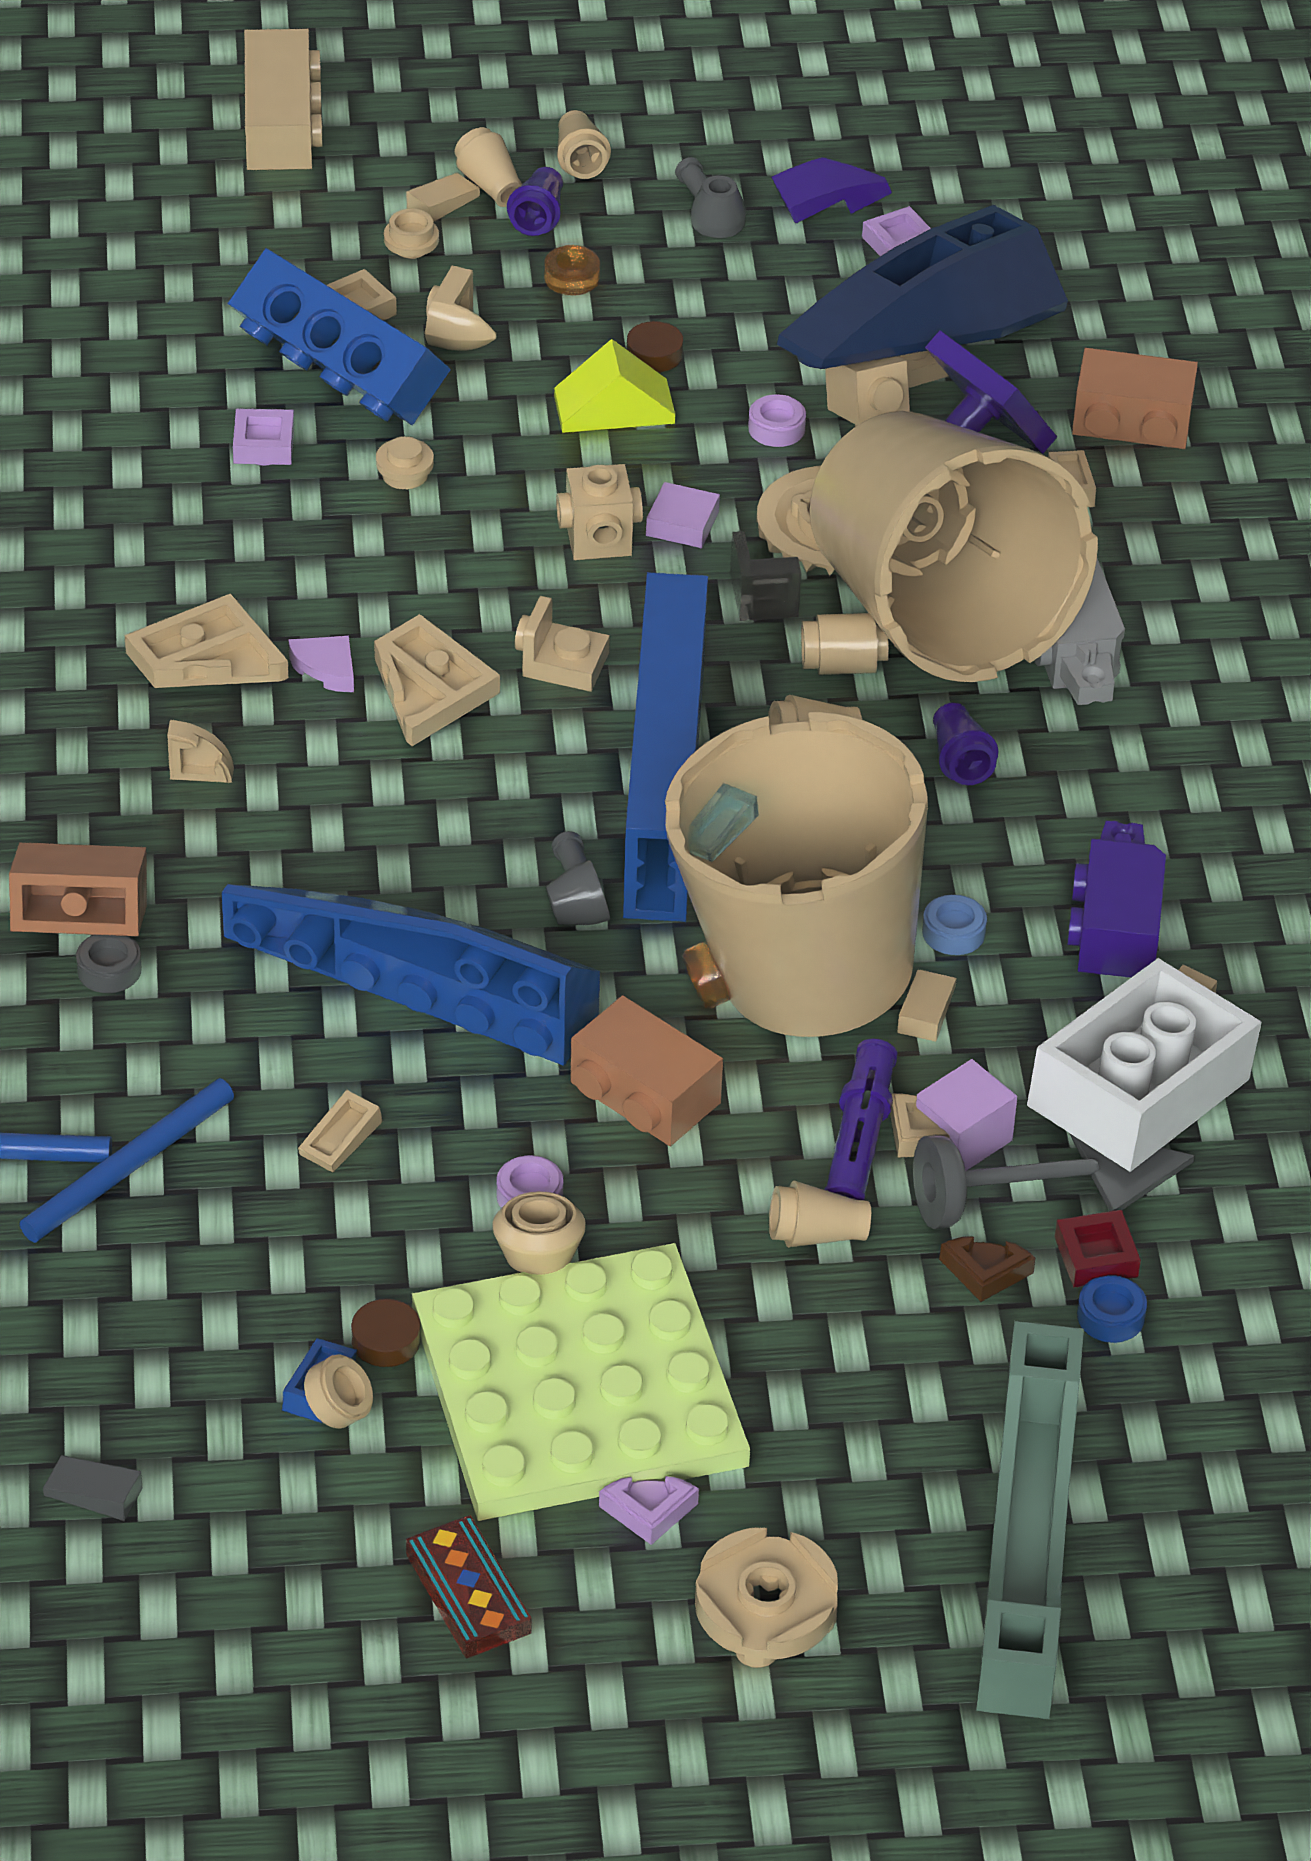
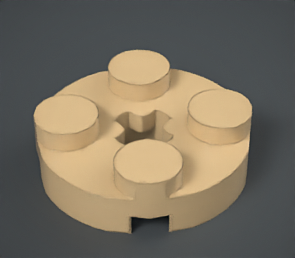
M767 1528L743 1529L720 1539L706 1552L701 1562L700 1574L696 1580V1614L703 1629L716 1643L729 1651L735 1652L738 1660L744 1665L753 1668H763L771 1665L776 1659H785L808 1651L834 1628L838 1605L837 1571L826 1552L805 1536L790 1532V1540L781 1537H767ZM761 1585L768 1592L779 1588L782 1592L778 1600L770 1602L760 1601L754 1598L753 1587Z

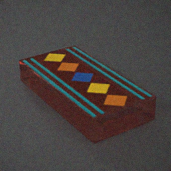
M471 1515L406 1539V1555L466 1659L532 1634L531 1616Z

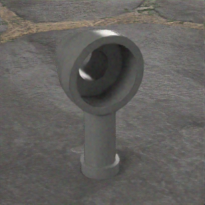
M688 157L680 161L676 166L675 175L681 183L686 184L695 197L691 209V224L693 228L700 234L712 238H727L739 233L745 226L746 211L736 182L722 175L707 178L703 172V166L697 158Z
M572 831L559 834L552 842V850L555 857L561 861L565 872L546 886L547 896L557 924L594 925L610 920L598 876L591 860L587 861L584 854V843L580 835Z

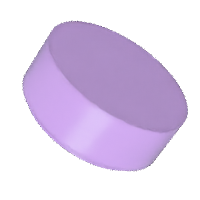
M779 394L767 395L757 399L749 409V433L752 438L761 444L772 447L789 446L798 442L805 434L806 410L799 401L792 397Z
M533 1155L516 1157L505 1163L497 1174V1202L500 1208L512 1198L528 1192H551L563 1196L562 1172L556 1164L546 1158Z

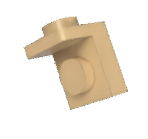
M540 596L531 616L522 615L516 631L515 649L523 651L522 676L592 692L609 655L610 635L552 623L553 599Z

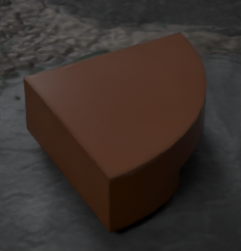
M965 1236L941 1244L939 1260L982 1302L1033 1274L1036 1258L1015 1243L1006 1241V1245L1002 1246L993 1243L974 1242L973 1236Z

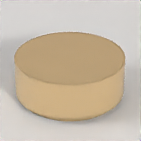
M332 1355L312 1366L305 1376L304 1390L307 1402L316 1417L324 1424L338 1429L345 1428L364 1418L370 1412L373 1404L372 1386L365 1371L353 1359L344 1355Z

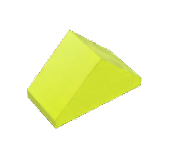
M613 339L608 341L554 388V398L562 433L675 424V411L667 379Z

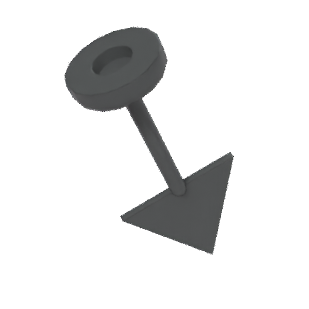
M1070 1134L1082 1159L965 1171L962 1156L954 1142L942 1135L923 1136L917 1143L913 1161V1182L917 1205L923 1220L932 1229H943L952 1227L961 1219L966 1207L967 1187L1091 1175L1109 1211L1123 1210L1192 1164L1195 1156L1162 1147L1129 1172Z

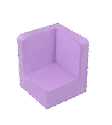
M973 1059L917 1094L916 1107L949 1134V1139L954 1142L960 1151L965 1171L1013 1141L1017 1095Z

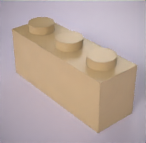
M309 29L244 30L247 170L312 169V147H322L320 50H309Z

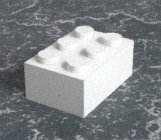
M1157 958L1037 1047L1027 1106L1131 1172L1249 1080L1262 1022Z

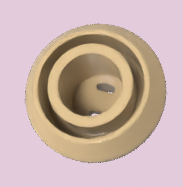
M540 1191L528 1192L512 1198L496 1213L493 1219V1233L509 1265L519 1272L537 1275L556 1272L564 1268L568 1263H571L586 1227L582 1212L571 1201L555 1193Z

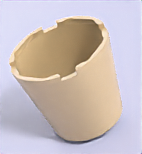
M906 411L890 412L862 422L844 435L832 448L822 463L813 485L810 499V522L820 551L894 646L922 670L946 680L957 682L987 681L998 678V671L1009 668L1024 659L1031 663L1040 657L1065 633L1080 611L1089 592L1097 561L1098 537L1091 530L1087 505L1090 502L1078 481L1065 468L1036 451L924 414Z
M808 712L809 721L770 725L769 716L755 719L733 727L701 746L680 767L670 784L665 799V825L667 838L724 989L733 1006L745 1018L767 1030L790 1036L819 1037L847 1032L873 1021L899 1000L909 984L914 965L928 796L920 764L905 744L894 735L858 718L835 713Z

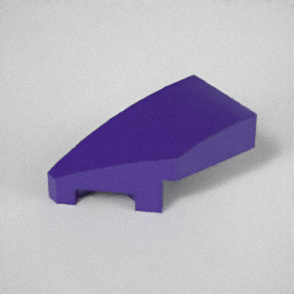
M823 157L802 163L771 177L795 224L842 200L852 214L892 193L885 177Z

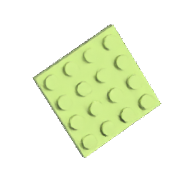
M676 1243L568 1263L564 1268L549 1274L538 1275L521 1272L412 1293V1308L420 1320V1338L478 1521L599 1497V1491L604 1487L627 1477H632V1482L644 1480L665 1481L666 1476L685 1480L749 1467L750 1447Z

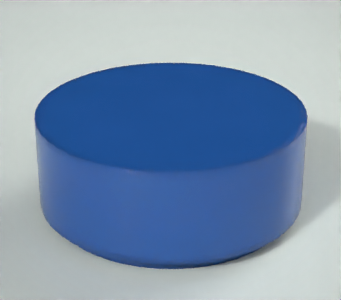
M1115 1275L1097 1277L1086 1283L1080 1292L1077 1319L1081 1328L1097 1340L1110 1343L1124 1342L1132 1339L1142 1330L1146 1316L1147 1299L1143 1290L1127 1278Z

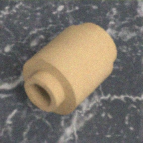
M869 613L821 614L816 616V621H802L801 624L803 669H817L818 675L876 673L877 661H888V637L879 625H876V621Z

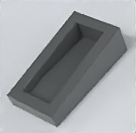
M61 1455L43 1486V1493L46 1497L125 1521L143 1489L142 1474L138 1470Z

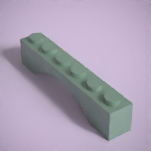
M1014 1321L976 1711L1049 1719L1057 1663L1065 1531L1080 1383L1083 1328Z

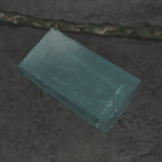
M723 783L690 824L688 845L691 854L713 862L759 816L757 796Z

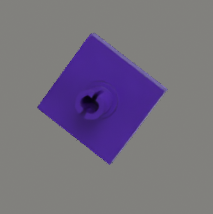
M941 330L925 347L927 351L966 395L945 422L980 432L993 418L1001 422L1042 454L1056 440L1057 435L1018 388Z

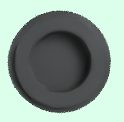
M92 935L79 945L76 952L78 977L84 986L100 993L120 992L134 985L141 975L140 948L137 942L130 936Z

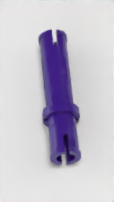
M867 1039L858 1044L851 1081L844 1085L839 1099L843 1116L834 1146L827 1186L824 1190L855 1200H865V1191L875 1157L881 1123L888 1118L893 1104L889 1087L898 1053L893 1045L884 1040ZM871 1091L868 1107L864 1110L862 1105L865 1092ZM859 1121L864 1123L862 1130L857 1128ZM854 1142H859L856 1160L851 1162L850 1157Z

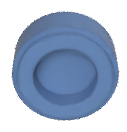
M962 895L938 897L932 900L924 910L922 927L924 940L934 950L944 954L964 955L971 953L984 942L987 915L984 908L977 901Z

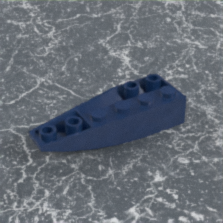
M991 205L929 229L894 247L858 270L818 300L783 330L778 336L777 345L796 355L798 361L808 367L827 369L927 351L925 347L939 330L959 345L1001 338L1065 311L1068 299L1038 228L996 205Z

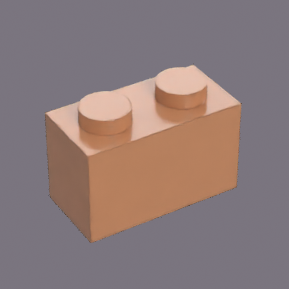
M1085 348L1077 387L1072 435L1186 449L1198 362Z
M19 842L9 872L10 931L139 936L147 907L146 847Z
M623 995L571 1038V1083L577 1086L586 1097L602 1102L625 1117L636 1129L650 1133L670 1147L721 1103L723 1058Z

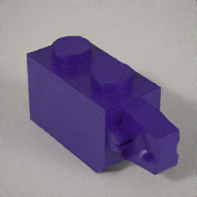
M1106 821L1100 839H1091L1089 864L1076 863L1072 900L1083 901L1084 908L1071 907L1067 945L1080 946L1077 972L1132 978L1156 960L1166 854L1155 845L1145 844L1143 824H1122L1118 821Z

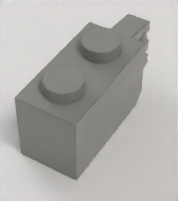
M1098 558L1089 592L1074 621L1052 647L1034 660L1037 666L1045 667L1052 688H1068L1077 705H1088L1095 701L1101 703L1112 701L1115 684L1114 678L1120 673L1121 664L1119 658L1125 627Z

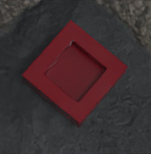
M1122 1210L1057 1220L1055 1240L1073 1288L1084 1286L1090 1280L1102 1276L1115 1275L1127 1279L1139 1276L1141 1259Z

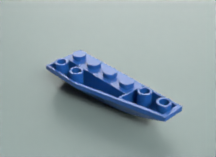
M228 884L222 891L225 938L236 941L242 946L254 948L289 961L300 968L310 969L347 983L355 989L368 991L405 1005L413 1011L423 1012L463 1027L471 1033L481 1034L508 1044L532 1056H539L564 1066L571 1057V1038L599 1015V970L483 927L423 910L352 896L301 889Z

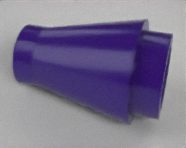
M550 167L538 168L527 181L510 195L507 201V213L512 225L522 234L538 236L551 231L558 224L560 219L561 190L563 187V179L558 171Z
M948 703L941 706L934 714L933 724L937 733L939 765L942 772L949 779L962 785H976L985 781L996 768L999 753L996 741L969 715L967 709L962 704Z

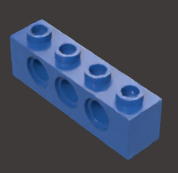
M265 248L227 303L245 318L239 327L266 346L272 338L284 344L279 352L306 371L312 363L322 368L323 371L319 378L343 395L348 396L352 388L363 394L364 396L359 403L386 422L394 414L408 424L413 425L451 370L422 344ZM337 337H339V339L337 340V342L332 345V343L334 342V340H335ZM380 361L377 368L371 372L375 364H377Z

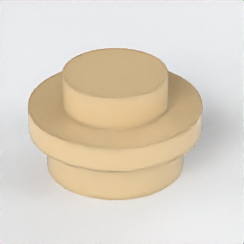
M403 209L391 216L389 224L384 230V243L391 252L404 258L415 259L430 253L437 247L439 243V230L433 223V218L427 212L419 209Z
M404 436L384 443L376 453V467L383 480L389 486L397 489H413L421 486L427 480L428 474L434 466L432 449L426 443L412 437Z

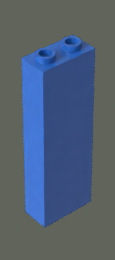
M647 572L625 834L623 918L686 922L688 891L667 838L665 799L674 776L685 761L698 750L708 587V576Z

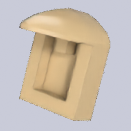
M451 266L441 285H434L429 293L426 305L425 337L429 345L457 351L478 349L496 339V332L480 316L473 313V270Z

